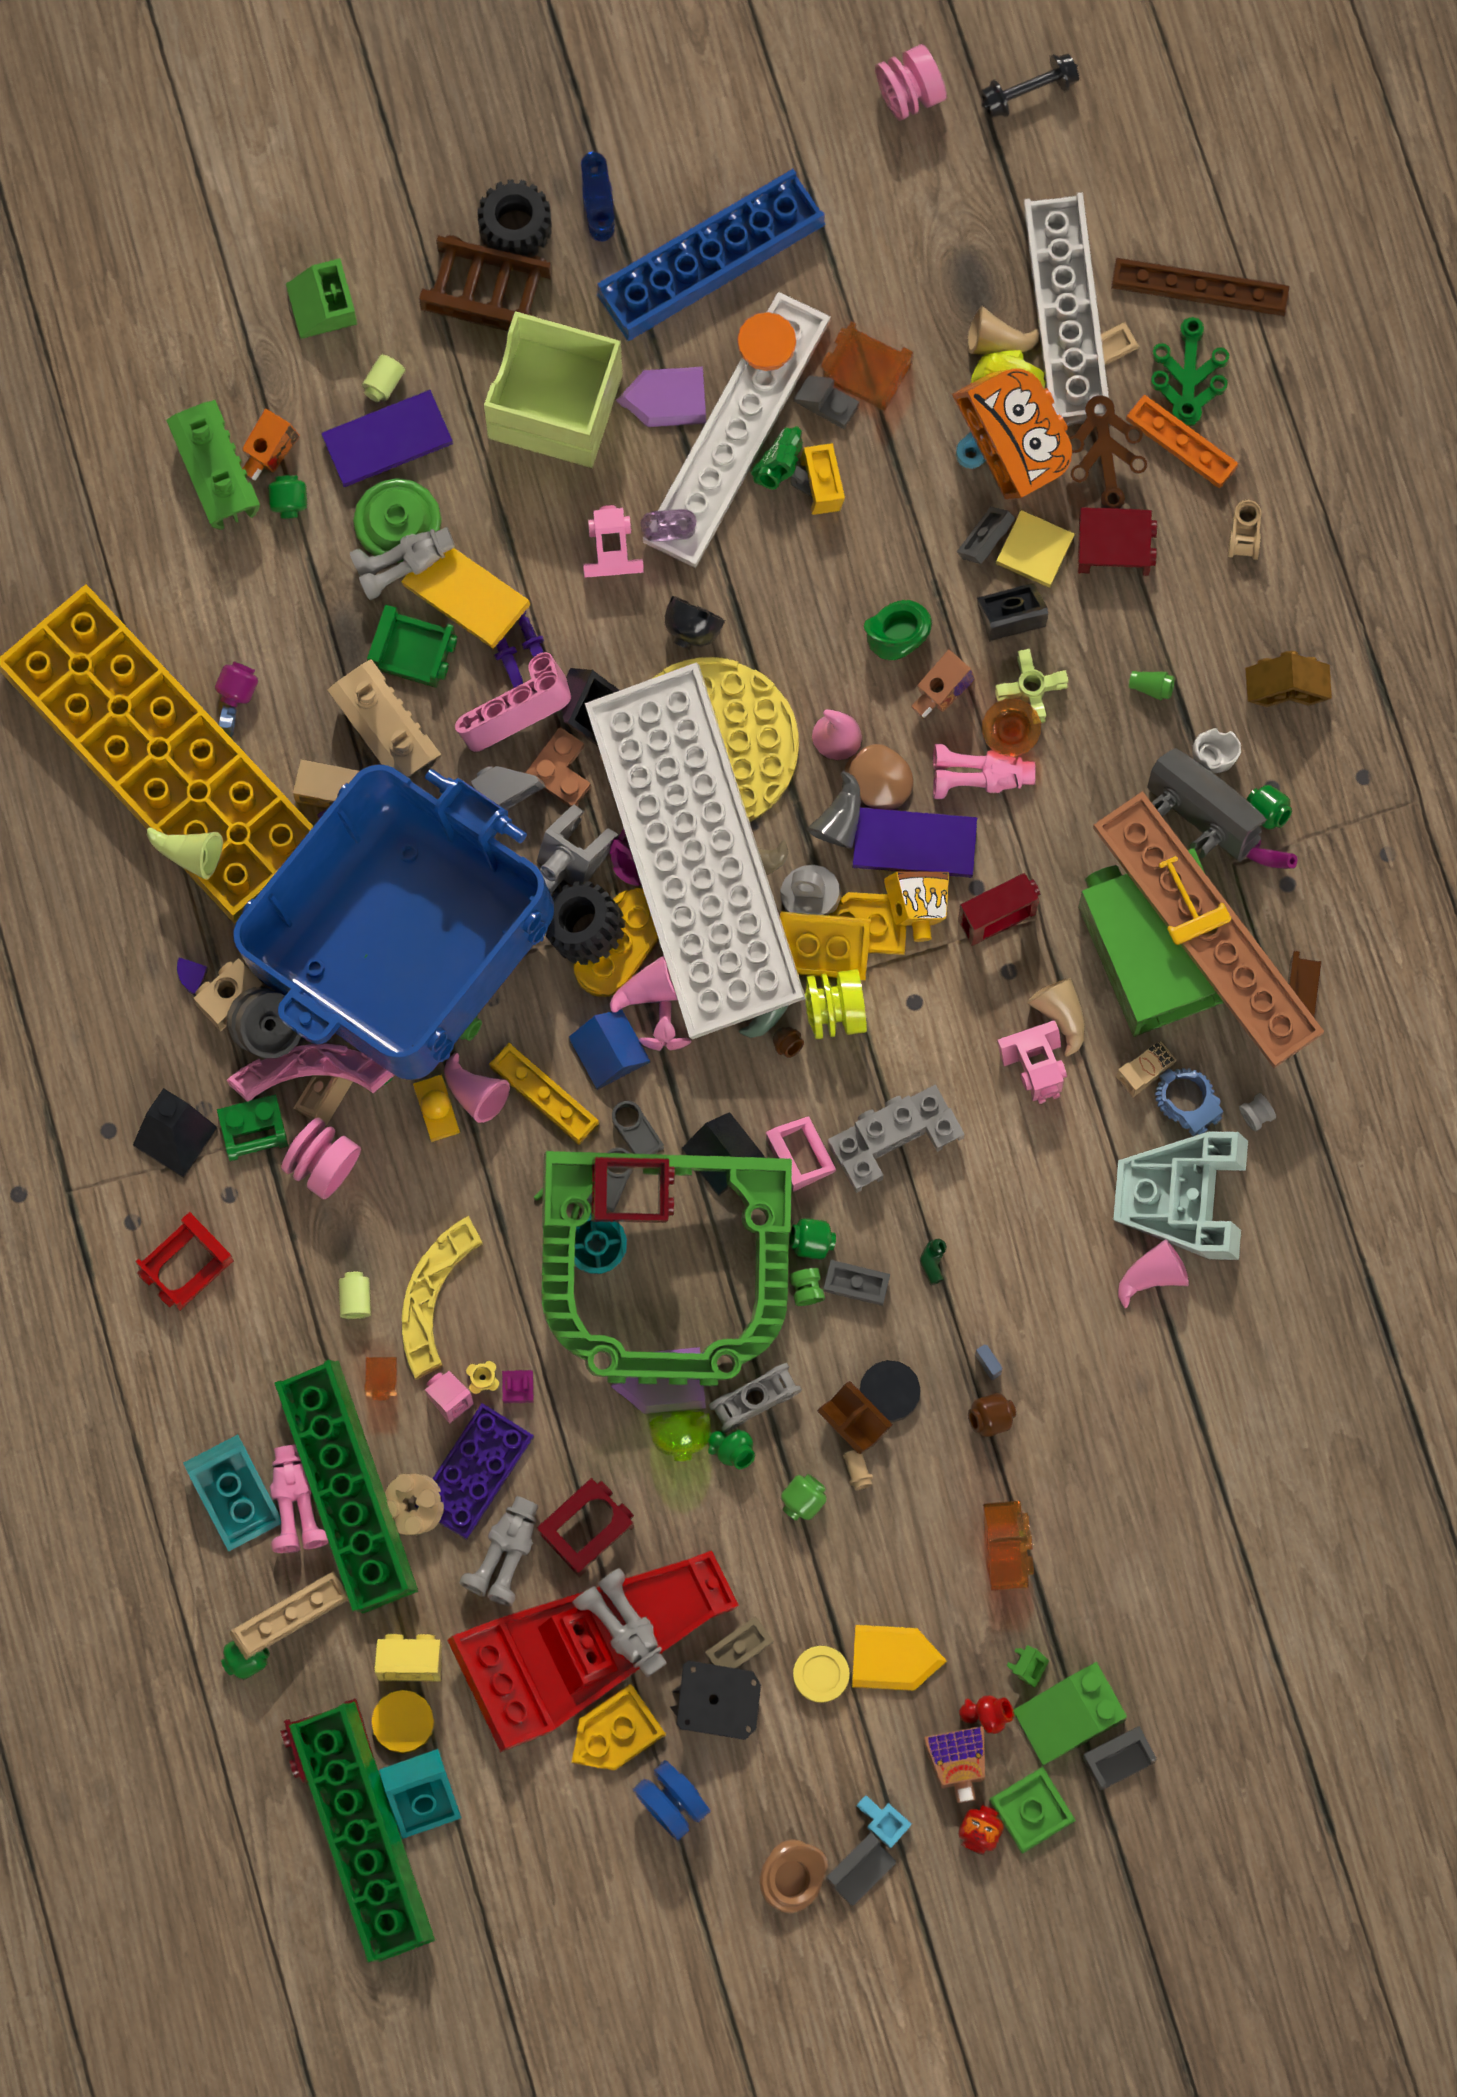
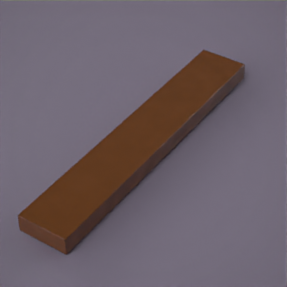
M1116 258L1111 288L1285 316L1290 286Z

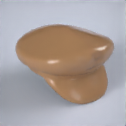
M882 744L869 745L855 753L846 763L844 771L855 776L860 787L861 801L872 809H897L908 799L912 792L913 775L909 765L897 752Z
M787 1840L778 1844L768 1856L760 1874V1889L767 1903L785 1913L798 1912L808 1907L817 1897L828 1868L825 1854L819 1848L799 1840Z

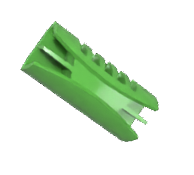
M216 400L201 403L166 419L210 525L215 529L223 530L225 528L223 519L233 516L235 522L238 523L237 513L245 511L250 518H253L260 508V503L251 482L246 480L247 473L245 469L242 470L241 468L242 461L240 456L236 457V447L234 443H230V433L224 429L225 421Z

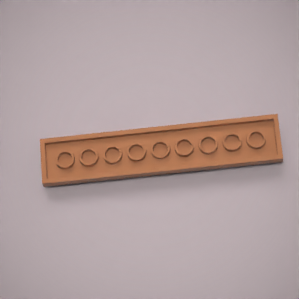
M1143 791L1093 825L1095 832L1167 927H1176L1193 919L1168 867H1159V863L1174 856L1178 857V861L1172 864L1198 916L1218 908L1220 903L1225 904L1231 916L1229 923L1180 945L1273 1068H1276L1324 1034V1030Z

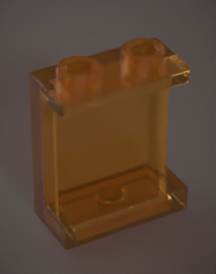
M851 321L847 329L842 327L835 340L837 346L833 353L828 352L821 364V368L824 369L823 377L832 378L835 386L886 411L913 363L914 352L905 347L900 352L858 331L856 323Z

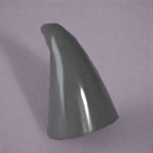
M843 771L841 772L843 779L842 791L837 795L830 807L807 827V831L818 839L852 849L860 816V787L855 776Z

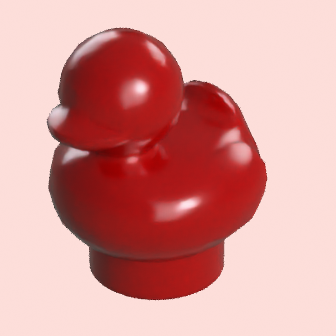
M991 1695L981 1697L976 1704L970 1699H966L965 1704L959 1710V1716L963 1722L973 1724L980 1720L986 1733L989 1734L1002 1732L1006 1723L1011 1722L1014 1717L1012 1705L1007 1698L997 1699Z

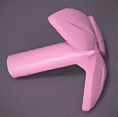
M670 1001L659 1003V1022L653 1034L655 1039L639 1038V1042L645 1047L660 1051L663 1046H666L668 1050L672 1051L684 1048L691 1043L690 1038L674 1039L676 1034L671 1023Z

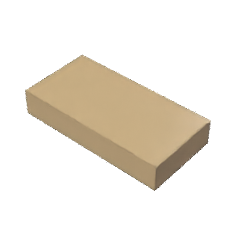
M1125 322L1101 334L1105 365L1139 348Z

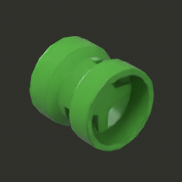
M818 1268L803 1269L789 1275L790 1283L795 1287L796 1293L793 1297L796 1306L812 1305L825 1300L824 1291L819 1287L821 1277Z

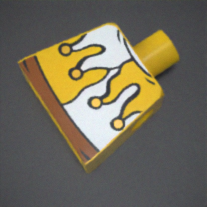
M895 872L884 878L895 924L898 926H912L915 942L931 940V925H936L945 920L947 916L949 872Z

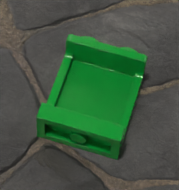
M385 605L367 661L372 659L380 672L437 688L439 680H445L449 668V663L446 662L449 652L454 653L458 636L455 635L454 625L447 624L445 628L398 614L396 607Z

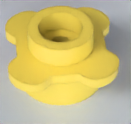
M487 1361L485 1364H471L467 1367L466 1373L470 1376L471 1380L469 1389L473 1394H479L482 1390L489 1389L495 1391L498 1389L499 1381L495 1377L496 1365L494 1362ZM485 1375V1380H481L480 1376Z

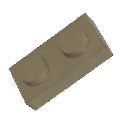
M755 1616L707 1650L705 1655L713 1665L738 1669L772 1645L774 1641Z

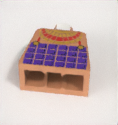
M948 649L918 684L917 687L922 695L911 707L922 718H925L934 707L944 712L975 680L971 668ZM937 687H944L941 692H934Z
M983 1726L924 1737V1746L940 1788L954 1787L957 1804L975 1801L973 1783L984 1781Z

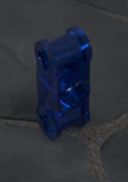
M590 152L583 156L581 160L584 209L587 213L590 236L597 241H607L615 232L611 182H609L606 158L598 152ZM591 168H597V172H592ZM604 221V226H599L598 222Z

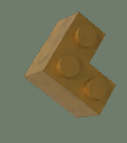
M1285 651L1280 653V657L1260 659L1257 661V664L1245 667L1247 702L1270 707L1291 700L1310 706L1332 699L1330 664L1317 661L1316 657H1304L1298 655L1296 651Z

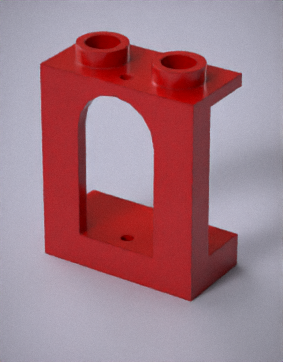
M190 1211L181 1219L182 1225L143 1261L139 1258L135 1261L140 1269L137 1275L148 1286L154 1283L160 1290L157 1294L158 1297L169 1308L175 1305L179 1311L234 1261L232 1255ZM194 1237L214 1258L184 1286L175 1290L168 1289L159 1280L160 1269Z

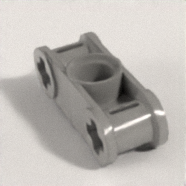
M788 1363L771 1369L756 1380L717 1398L709 1404L710 1409L715 1410L723 1425L721 1428L723 1433L741 1426L747 1420L778 1403L793 1398L802 1391L800 1386H796L789 1374ZM779 1378L782 1379V1381H783L784 1385L786 1386V1388L783 1387V1385L781 1384ZM759 1391L764 1395V1399L760 1404L752 1405L747 1401L749 1393ZM725 1407H726V1408L728 1409V1411L730 1412V1414H731V1416H732L731 1418L728 1416V1414H727V1412H726V1410H725Z

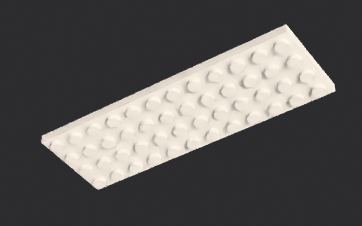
M697 662L585 703L689 1037L693 1040L806 999L699 664Z

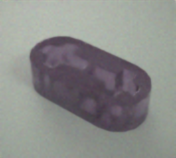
M687 509L648 512L641 519V533L645 539L654 542L688 539L696 532V516ZM685 518L687 523H692L687 525L686 530H681L680 525H675L680 524V519ZM651 521H656L657 525H659L657 532H651V528L648 527Z

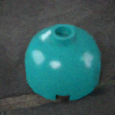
M590 1214L587 1222L576 1228L574 1265L588 1274H602L611 1271L622 1261L627 1250V1237L624 1228L618 1222L591 1221Z

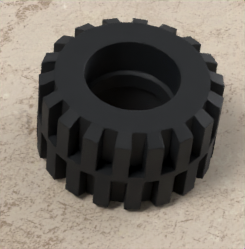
M509 179L506 185H503L502 182L497 183L495 190L489 188L486 191V198H481L480 208H478L477 213L479 233H481L482 242L487 244L488 248L528 257L529 253H532L533 256L538 254L539 246L542 248L546 246L547 238L551 236V211L549 201H546V195L543 191L538 193L536 185L531 184L528 187L525 180H520L519 184H516L514 179ZM514 210L525 212L532 218L525 227L517 230L504 228L498 223L502 215Z
M578 881L573 882V887H569L568 884L563 886L561 893L555 892L552 895L554 898V915L546 932L547 939L564 958H567L572 963L576 964L578 961L581 965H588L589 960L594 964L600 962L599 958L602 956L606 959L611 955L609 951L612 948L616 950L619 946L617 940L623 939L624 932L621 930V928L625 927L622 910L608 892L598 884L595 886L592 882L586 881L582 885ZM595 913L592 923L585 930L572 933L575 923L581 917Z

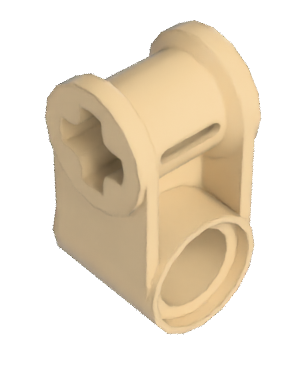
M1244 500L1236 506L1229 537L1228 557L1232 558L1234 555L1250 556L1253 560H1258L1261 534H1259L1261 509L1254 501ZM1243 512H1248L1253 515L1254 520L1245 522L1239 515Z

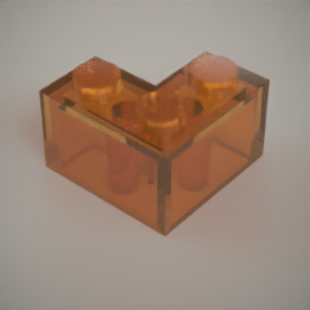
M1020 1501L983 1504L991 1591L1029 1588L1028 1575H1034L1032 1556H1027V1550L1033 1549L1032 1533L1029 1531L1028 1512L1022 1513Z

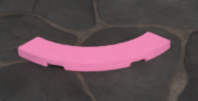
M309 1044L295 1046L288 1054L278 1058H266L262 1061L260 1059L255 1060L227 1079L230 1087L249 1102L266 1089L298 1077L312 1075L336 1076L356 1082L374 1093L391 1079L394 1074L364 1053L348 1049L347 1046Z

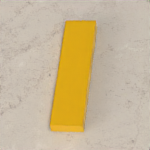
M508 1043L489 1063V1067L502 1079L507 1080L510 1086L578 1145L599 1124L597 1118L512 1044Z

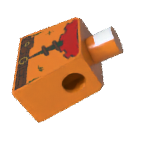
M266 408L242 448V451L248 457L242 470L245 469L247 477L253 481L257 479L263 468L273 473L300 435L289 422Z

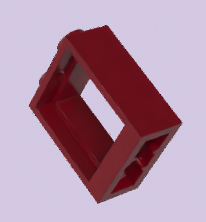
M1024 872L960 904L958 922L971 946L1035 916L1039 904L1038 896L1041 895L1039 887L1035 880H1029Z
M595 1157L592 1159L591 1221L666 1223L669 1221V1216L674 1215V1197H669V1185H674L675 1169L674 1166H669V1159ZM607 1168L658 1169V1214L607 1213Z

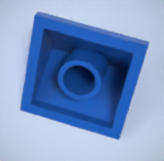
M622 1009L616 1013L607 1012L594 1015L568 1037L596 1090L650 1063L649 1057Z

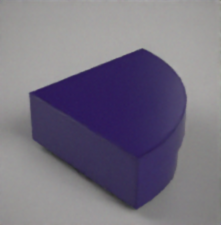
M179 957L177 962L178 977L186 990L192 995L197 996L195 993L203 984L208 968L207 966Z

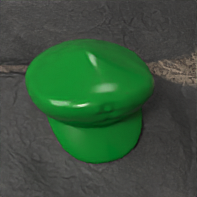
M912 600L893 602L864 622L867 643L871 651L879 658L891 661L901 659L916 650L928 638L932 628L931 615L927 609L920 603Z

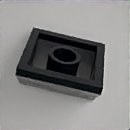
M1034 583L977 598L989 641L1047 626L1048 607Z
M730 1112L706 1122L681 1148L685 1155L766 1158ZM699 1171L718 1196L731 1188L727 1185V1172Z

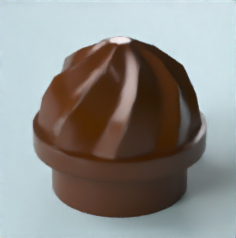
M782 1027L773 1036L776 1052L787 1058H791L799 1053L804 1045L801 1033L791 1027Z

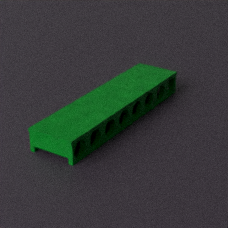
M327 1360L324 1364L284 1381L279 1380L275 1382L352 1611L365 1614L419 1592L394 1518H392L387 1504V1498L340 1362Z
M355 1702L341 1704L334 1709L289 1725L367 1961L382 1962L436 1941ZM310 1761H311L312 1764H313V1767H314L315 1772L313 1771V1769H312V1767H311ZM320 1791H321L322 1794H323V1797H324L325 1802L323 1801V1799H322V1797H321ZM330 1821L332 1822V1824H333V1826H334L335 1832L333 1831V1829H332V1827H331ZM340 1851L342 1852V1854H343V1856H344L345 1862L343 1861V1859H342V1857H341ZM350 1881L352 1882V1884H353V1886H354L355 1892L353 1891V1889H352V1887H351ZM360 1910H361V1912H362V1914H363V1916H364L365 1922L363 1921V1919H362V1917H361ZM370 1940H371V1942H372V1944H373V1946H374L375 1952L373 1951V1949H372V1947H371Z

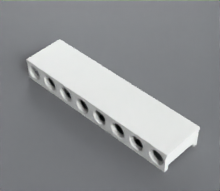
M1077 193V196L1031 202L1030 199H1024V212L1046 388L1053 396L1054 404L1052 405L1057 415L1060 414L1064 418L1067 426L1083 424L1087 419L1085 413L1087 402L1092 397L1098 395L1109 398L1083 193ZM1097 405L1095 413L1098 416H1103L1106 413L1105 406Z

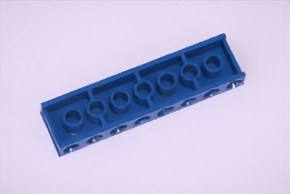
M791 169L597 283V297L628 342L825 226V214L822 210H819L796 176V171Z

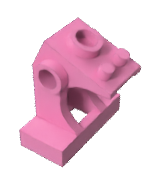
M612 505L600 507L599 510H593L594 519L588 520L590 537H596L598 563L583 564L584 578L644 573L642 559L628 560L626 534H631L630 516H624L623 508H617ZM619 533L621 550L603 552L602 534Z
M1055 1020L998 1039L999 1053L1003 1065L1007 1066L1019 1061L1021 1062L1025 1071L1021 1073V1079L1025 1090H1031L1033 1102L1038 1100L1039 1104L1046 1102V1098L1053 1097V1099L1060 1097L1064 1082L1063 1078L1067 1077V1073L1062 1060L1056 1061L1052 1050L1061 1047L1059 1029ZM1039 1054L1045 1056V1061L1033 1065L1029 1060L1030 1057Z

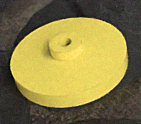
M815 1646L804 1651L797 1659L793 1671L794 1683L800 1694L806 1699L817 1703L830 1702L838 1698L845 1691L850 1676L846 1659L840 1652L828 1646Z

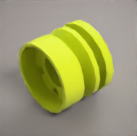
M858 969L838 972L837 986L832 987L827 975L821 974L822 988L818 989L815 976H806L805 1007L807 1020L813 1030L815 1039L823 1038L822 1025L824 1024L828 1026L830 1037H835L836 1023L842 1022L847 1035L867 1032L865 1005Z

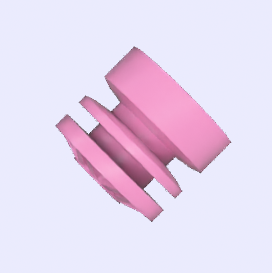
M923 44L903 52L904 67L896 57L888 59V64L881 62L875 65L880 92L886 104L899 121L907 118L909 112L912 115L919 112L918 99L926 108L946 100L945 85L932 55Z
M318 1117L312 1120L295 1137L283 1159L281 1169L287 1174L294 1172L293 1177L296 1181H300L308 1174H311L308 1179L307 1188L324 1200L331 1196L348 1176L360 1155L361 1148L346 1136H341L332 1143L335 1129L332 1126L325 1128V1122Z

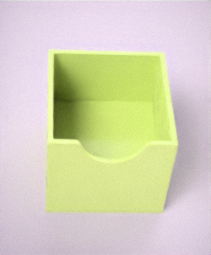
M515 311L508 331L503 361L495 381L491 383L484 404L488 439L592 468L622 378L621 341Z

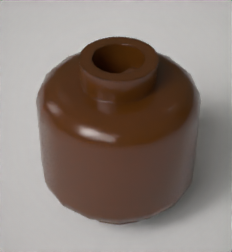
M994 1393L974 1400L971 1409L968 1411V1419L972 1429L984 1437H990L1010 1430L1013 1425V1418L1016 1417V1409L1013 1402L1007 1400L1000 1393Z

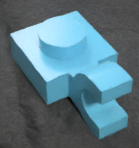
M865 1795L856 1805L859 1810L873 1820L867 1828L889 1848H892L912 1825L889 1803L883 1809H880Z

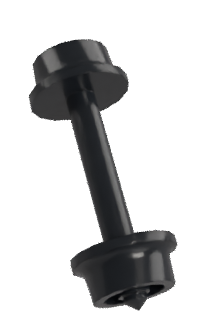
M1068 53L1061 56L1053 54L1050 56L1052 70L1004 91L996 80H992L988 87L980 90L981 107L985 108L991 118L999 115L1007 117L1010 114L1007 101L1049 83L1057 81L1064 92L1068 91L1070 85L1079 81L1078 65Z

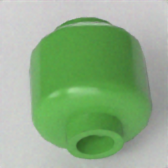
M807 1474L805 1477L802 1475L795 1476L781 1494V1500L785 1504L782 1510L795 1521L799 1517L805 1520L813 1519L826 1503L825 1486L810 1474Z

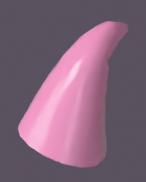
M824 710V717L819 719L813 728L812 739L814 746L822 755L829 759H848L861 746L862 734L856 720L847 714L834 710Z
M664 955L642 969L617 990L610 1002V1008L613 1013L628 1005L678 1000Z
M454 1053L446 1061L444 1068L445 1079L458 1102L478 1123H484L493 1119L507 1101L510 1091L509 1082L505 1079L475 1075L462 1069L459 1064L458 1053Z
M1165 1239L1139 1258L1127 1270L1119 1282L1118 1298L1124 1308L1129 1306L1130 1298L1137 1291L1155 1286L1189 1285L1185 1266L1168 1240Z

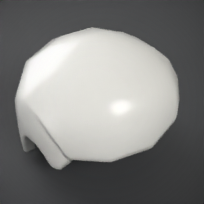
M1213 728L1199 734L1192 745L1193 759L1212 773L1224 772L1229 770L1240 756L1241 743L1232 731L1221 733L1217 728Z

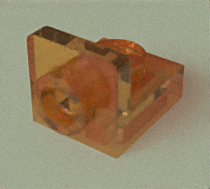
M366 1357V1384L364 1385L366 1396H371V1399L376 1401L390 1400V1396H397V1357Z

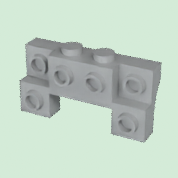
M936 1084L912 1097L909 1095L904 1098L896 1096L888 1100L884 1104L885 1108L874 1112L873 1109L864 1112L858 1116L857 1119L859 1121L855 1122V1126L828 1139V1145L841 1165L856 1193L862 1191V1187L875 1180L877 1182L883 1180L884 1175L875 1159L924 1135L925 1132H927L937 1152L942 1150L944 1145L956 1139L958 1141L964 1139L965 1134L951 1108H948Z

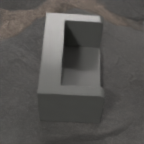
M1140 1726L1085 1753L1082 1757L1099 1792L1154 1764L1157 1760Z

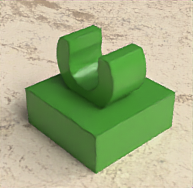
M1028 1645L1025 1650L1016 1648L1014 1652L1020 1656L1017 1665L1008 1662L1007 1667L1025 1684L1035 1688L1050 1660L1037 1649Z

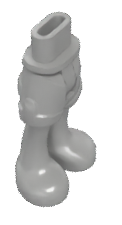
M448 527L437 532L431 529L430 532L407 535L400 540L401 544L378 556L369 557L360 549L351 551V559L360 575L359 580L368 599L373 600L377 598L387 585L408 573L414 572L415 575L422 573L440 557L444 558V552L456 548ZM404 559V561L398 564L397 566L383 573L375 575L382 569Z
M516 1496L512 1507H507L506 1513L497 1524L492 1526L488 1534L491 1544L481 1567L474 1574L466 1573L462 1575L459 1582L461 1586L484 1597L502 1553L507 1552L499 1576L492 1585L487 1597L493 1602L512 1606L515 1600V1594L511 1591L512 1577L521 1556L527 1555L533 1545L531 1538L534 1524L537 1522L534 1516L539 1505Z
M618 1568L603 1578L598 1585L611 1599L626 1622L625 1626L618 1621L608 1608L596 1586L583 1592L573 1600V1603L577 1609H588L599 1617L613 1637L610 1643L616 1653L623 1654L634 1664V1668L639 1667L647 1678L666 1665L667 1662L660 1654L662 1648L658 1647L657 1640L653 1634V1625L648 1618H640L628 1602L622 1588L625 1574Z

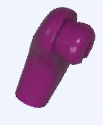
M1261 841L1246 856L1258 864L1277 869H1294L1298 862L1295 854L1259 848Z

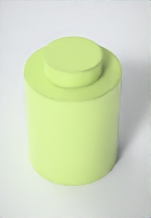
M380 355L362 383V387L365 389L364 394L375 402L380 400L386 401L404 374L405 368L395 359L387 355Z
M362 1272L345 1273V1277L339 1279L340 1317L359 1319L371 1316L369 1278L363 1277Z

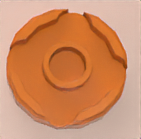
M770 312L756 314L747 319L740 328L738 335L739 353L754 369L763 371L777 370L784 366L794 355L796 348L795 330L790 322L779 314Z

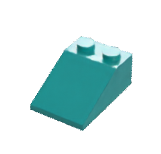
M238 1434L183 1462L228 1552L281 1524V1517Z

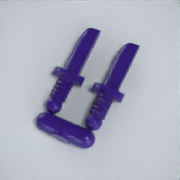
M525 611L519 618V625L522 627L521 630L526 642L522 643L524 649L529 648L532 657L537 654L543 653L540 644L544 642L543 636L537 637L529 618L524 617L526 615ZM504 636L496 645L498 653L494 654L496 660H502L512 686L515 688L523 684V679L513 657V654L517 653L516 648H509Z

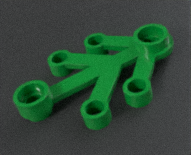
M1195 317L1185 319L1180 328V336L1185 341L1184 369L1170 355L1171 351L1168 345L1159 343L1155 345L1152 353L1154 361L1161 363L1183 386L1182 396L1168 384L1169 377L1164 371L1153 373L1150 382L1154 390L1160 391L1174 406L1172 415L1187 426L1196 424L1201 418L1202 407L1215 396L1224 394L1228 385V381L1224 376L1215 375L1210 380L1209 387L1194 398L1195 387L1216 369L1226 366L1229 361V352L1225 348L1219 347L1214 349L1211 358L1196 370L1197 342L1203 336L1204 325L1201 320ZM1193 324L1198 329L1192 332L1188 330L1187 326ZM1158 350H1164L1167 353V355L1164 357H1160L1156 354V352ZM1222 354L1225 356V360L1218 361L1215 356ZM1157 377H1161L1165 380V383L1157 384L1154 380ZM1219 381L1223 383L1224 387L1217 389L1213 384ZM1184 407H1190L1193 412L1191 414H1185L1182 411V409Z

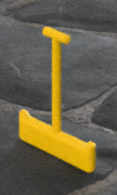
M1174 856L1159 863V867H1168L1193 917L1192 920L1176 927L1168 926L1167 928L1174 944L1180 945L1229 923L1231 916L1224 903H1220L1218 908L1198 916L1172 864L1178 861V857Z

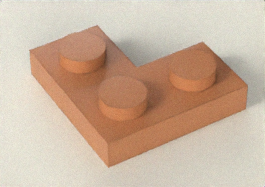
M559 727L525 773L541 779L546 786L542 789L568 807L572 805L577 806L591 788L590 782L569 769L570 765L584 748V743Z

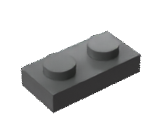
M990 507L957 550V553L964 560L982 564L1000 538L1006 534L1009 526L1015 520L1014 516L1007 510Z
M831 1260L823 1291L883 1306L890 1274Z

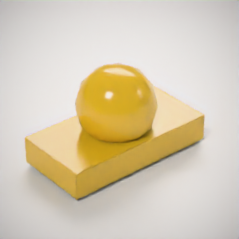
M442 1074L413 1083L431 1142L459 1134L460 1130Z

